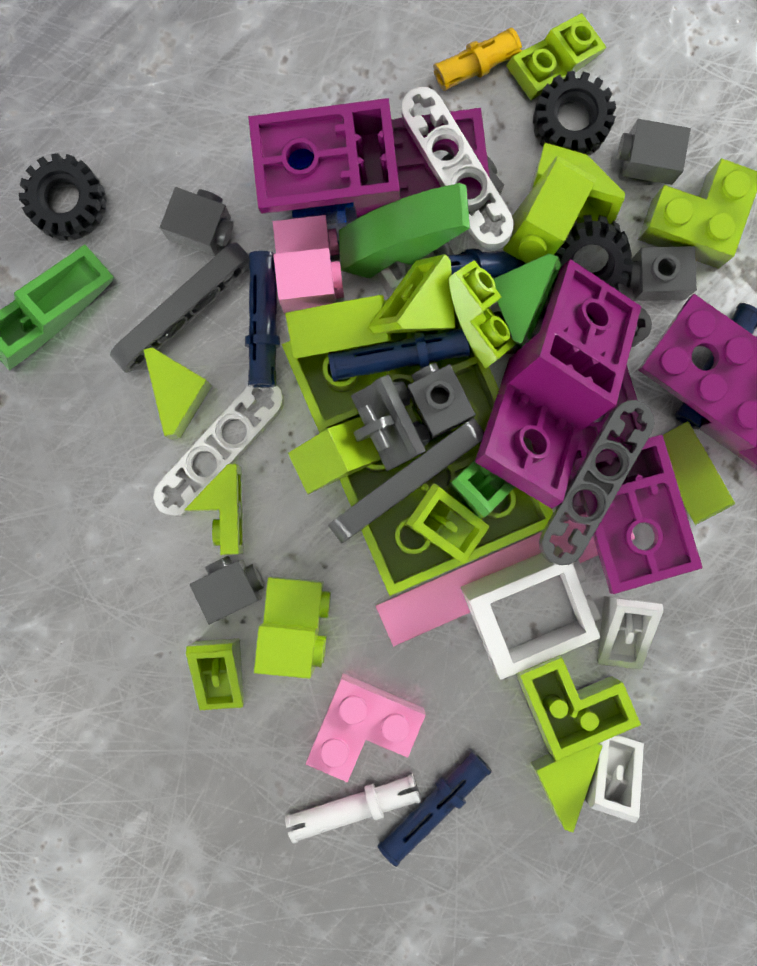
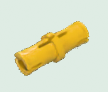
M510 27L488 40L480 43L473 41L466 45V50L439 63H435L433 65L434 75L440 88L443 91H447L476 75L479 78L488 75L491 68L506 60H510L512 56L522 51L520 38L517 32Z

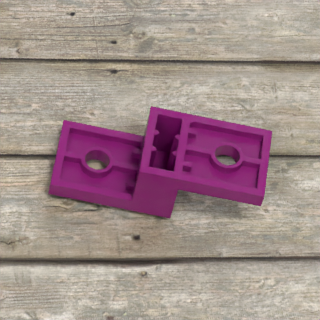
M389 98L248 116L257 202L261 214L354 202L356 215L359 218L394 201L441 187L407 131L402 118L391 119ZM481 108L450 111V114L489 176ZM430 114L421 115L428 125L429 134L435 129L430 120ZM450 139L438 140L432 148L433 153L443 150L449 152L453 158L459 151L457 144ZM298 149H307L314 154L312 164L303 170H296L288 164L290 155ZM465 177L457 182L466 185L467 199L469 200L479 196L482 191L479 181L472 177Z
M569 259L560 268L540 332L509 358L475 463L551 509L562 503L582 430L617 404L642 306ZM587 313L593 317L592 321L587 316ZM523 437L532 442V447L536 454L528 450Z
M693 294L688 298L638 371L705 417L700 430L757 470V337L696 294ZM695 347H705L712 352L714 364L710 370H701L694 365L692 353Z
M627 365L616 406L626 401L637 400ZM615 407L606 412L599 422H593L582 430L568 486ZM635 411L628 415L621 414L620 419L625 422L622 433L617 438L612 437L609 433L607 440L621 443L630 452L632 445L624 444L623 442L629 432L635 429L641 431L642 426L637 423L639 414ZM662 434L648 438L593 535L610 594H617L703 568ZM609 449L602 450L596 457V468L602 475L613 476L620 468V459L614 451ZM580 490L574 495L572 500L574 507L584 505L587 517L596 511L597 499L592 492ZM639 523L649 525L654 532V542L645 550L638 549L631 540L632 530Z

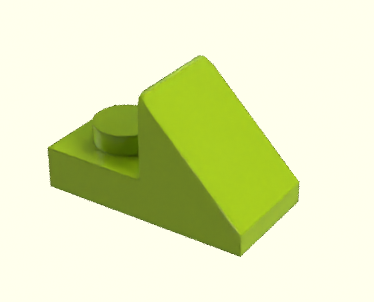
M227 464L184 511H219L220 519H213L212 522L213 545L220 546V555L243 554L242 467L237 464Z

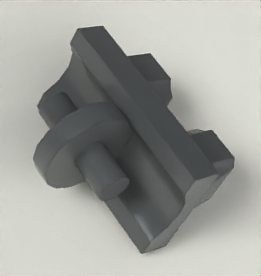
M386 375L378 378L371 385L351 396L365 425L353 434L357 442L371 437L387 471L426 451L424 446L430 442L431 437L425 424L419 421L412 423L405 409L410 404L411 395L404 382H392L390 376Z

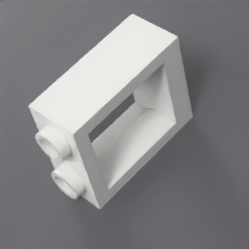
M557 546L553 554L558 557L564 551ZM540 553L460 587L490 663L500 680L600 638L595 622L601 620L600 614L590 595L585 597L580 583L586 581V576L579 560L570 565H556L548 562ZM561 575L577 621L508 650L490 604L552 577Z

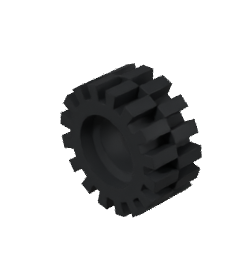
M569 71L565 79L558 75L553 78L551 85L547 83L542 90L541 96H539L533 115V123H536L534 133L536 138L542 137L540 143L542 147L544 143H548L586 155L591 150L594 153L600 148L616 116H613L616 110L615 101H609L613 93L609 87L604 91L600 88L603 80L597 77L594 83L588 81L590 73L583 71L580 78H575V71ZM571 101L584 105L590 114L589 125L578 131L566 129L558 119L557 113L561 105Z
M59 153L51 154L52 161L50 162L43 156L37 159V162L40 164L37 170L31 165L27 168L26 172L31 176L29 180L21 178L20 186L25 192L19 193V201L25 205L22 207L25 215L34 225L52 238L55 235L59 240L67 241V236H72L77 240L82 238L80 232L83 230L90 234L95 230L91 226L93 221L95 220L100 223L103 218L99 212L100 209L106 210V201L102 197V195H105V191L99 183V179L82 160L78 162L72 155L66 154V158L63 159ZM63 182L75 185L79 192L76 206L65 213L52 211L48 205L50 190L55 185Z
M591 214L583 215L584 222L577 223V220L575 221L565 242L554 255L558 256L562 267L569 259L573 260L577 251L584 246L598 245L604 248L608 253V261L601 270L592 274L619 291L618 284L621 283L624 286L629 280L628 272H632L633 268L632 252L625 231L621 232L620 225L614 220L609 224L605 216L599 215L598 221H592Z

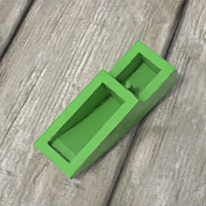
M456 183L402 198L379 207L339 230L341 271L370 279L396 261L412 265L416 260L422 259L468 230L470 222L466 185Z
M83 245L14 292L15 300L0 310V361L9 371L60 332L114 280V276L86 245Z

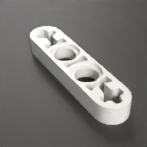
M417 87L410 90L402 101L401 109L402 120L407 131L441 187L456 184L465 177H472L479 181L482 187L480 195L474 199H468L469 212L477 210L473 216L469 214L470 228L468 232L474 242L485 250L502 248L509 242L513 231L514 221L509 209L441 97L435 90L428 87ZM420 103L424 108L432 106L430 108V120L435 129L429 134L428 125L421 115L412 117L414 115V105ZM441 139H450L457 144L459 151L453 159L443 161L436 158L433 154L432 148L434 144ZM487 200L492 202L486 205V213L493 223L499 220L503 222L500 227V236L495 237L492 232L485 234L481 232L484 229L485 221L479 208Z
M278 385L273 388H253V386H247L158 483L154 489L153 498L160 512L177 517L187 514L189 511H184L185 508L227 464H234L283 409L284 397ZM271 389L274 391L271 396L274 406L271 409L264 406L258 409L254 416L261 421L254 427L250 419L238 412V409L244 404L245 408L250 411L257 403L256 398L253 396L254 393L258 390L266 393ZM234 419L242 421L247 430L244 440L238 444L227 443L222 435L224 425ZM202 452L212 453L217 461L214 473L206 477L197 475L193 469L194 458ZM184 469L188 477L200 483L201 487L196 492L194 487L189 485L181 495L185 503L182 506L173 504L168 507L166 502L169 496L165 491L168 487L178 489L183 485L186 480L180 478L179 474Z

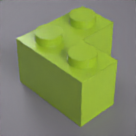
M721 158L707 173L699 197L663 185L650 203L638 240L656 247L695 246L696 261L717 269L721 268L735 256L757 193V171Z
M276 576L268 577L264 620L258 628L254 673L310 679L315 667L322 668L325 659L327 636L319 635L320 618L329 617L331 592L323 591L324 581Z
M561 656L554 657L516 673L547 750L556 761L641 725L624 683L613 676L576 691Z

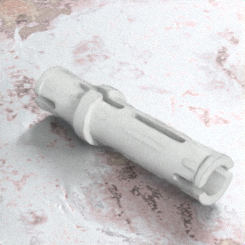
M413 774L379 787H375L373 783L364 786L365 791L311 809L285 815L286 828L305 823V827L288 832L291 842L295 844L300 840L373 817L376 821L384 818L385 812L414 803H421L418 790L400 795V791L417 786Z

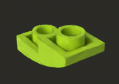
M583 13L552 28L544 40L512 56L506 67L529 99L533 100L541 95L547 83L551 85L554 77L561 75L562 79H565L567 72L575 71L576 73L603 53L607 47Z
M473 260L448 279L454 309L461 328L475 355L484 368H487L515 346L516 343L510 336L506 323L501 318L495 316L489 308L502 298L496 290L493 278Z
M370 296L285 313L294 359L392 341L390 333H373L369 328V325L385 304L384 296Z
M688 421L663 434L684 507L695 525L735 505L726 485Z

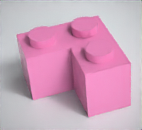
M326 215L272 221L276 254L273 255L278 299L284 314L336 303V299L344 298L340 261L331 262V256L339 255L336 228H327Z
M343 673L308 754L306 765L348 782L365 740L408 758L426 716L424 707Z

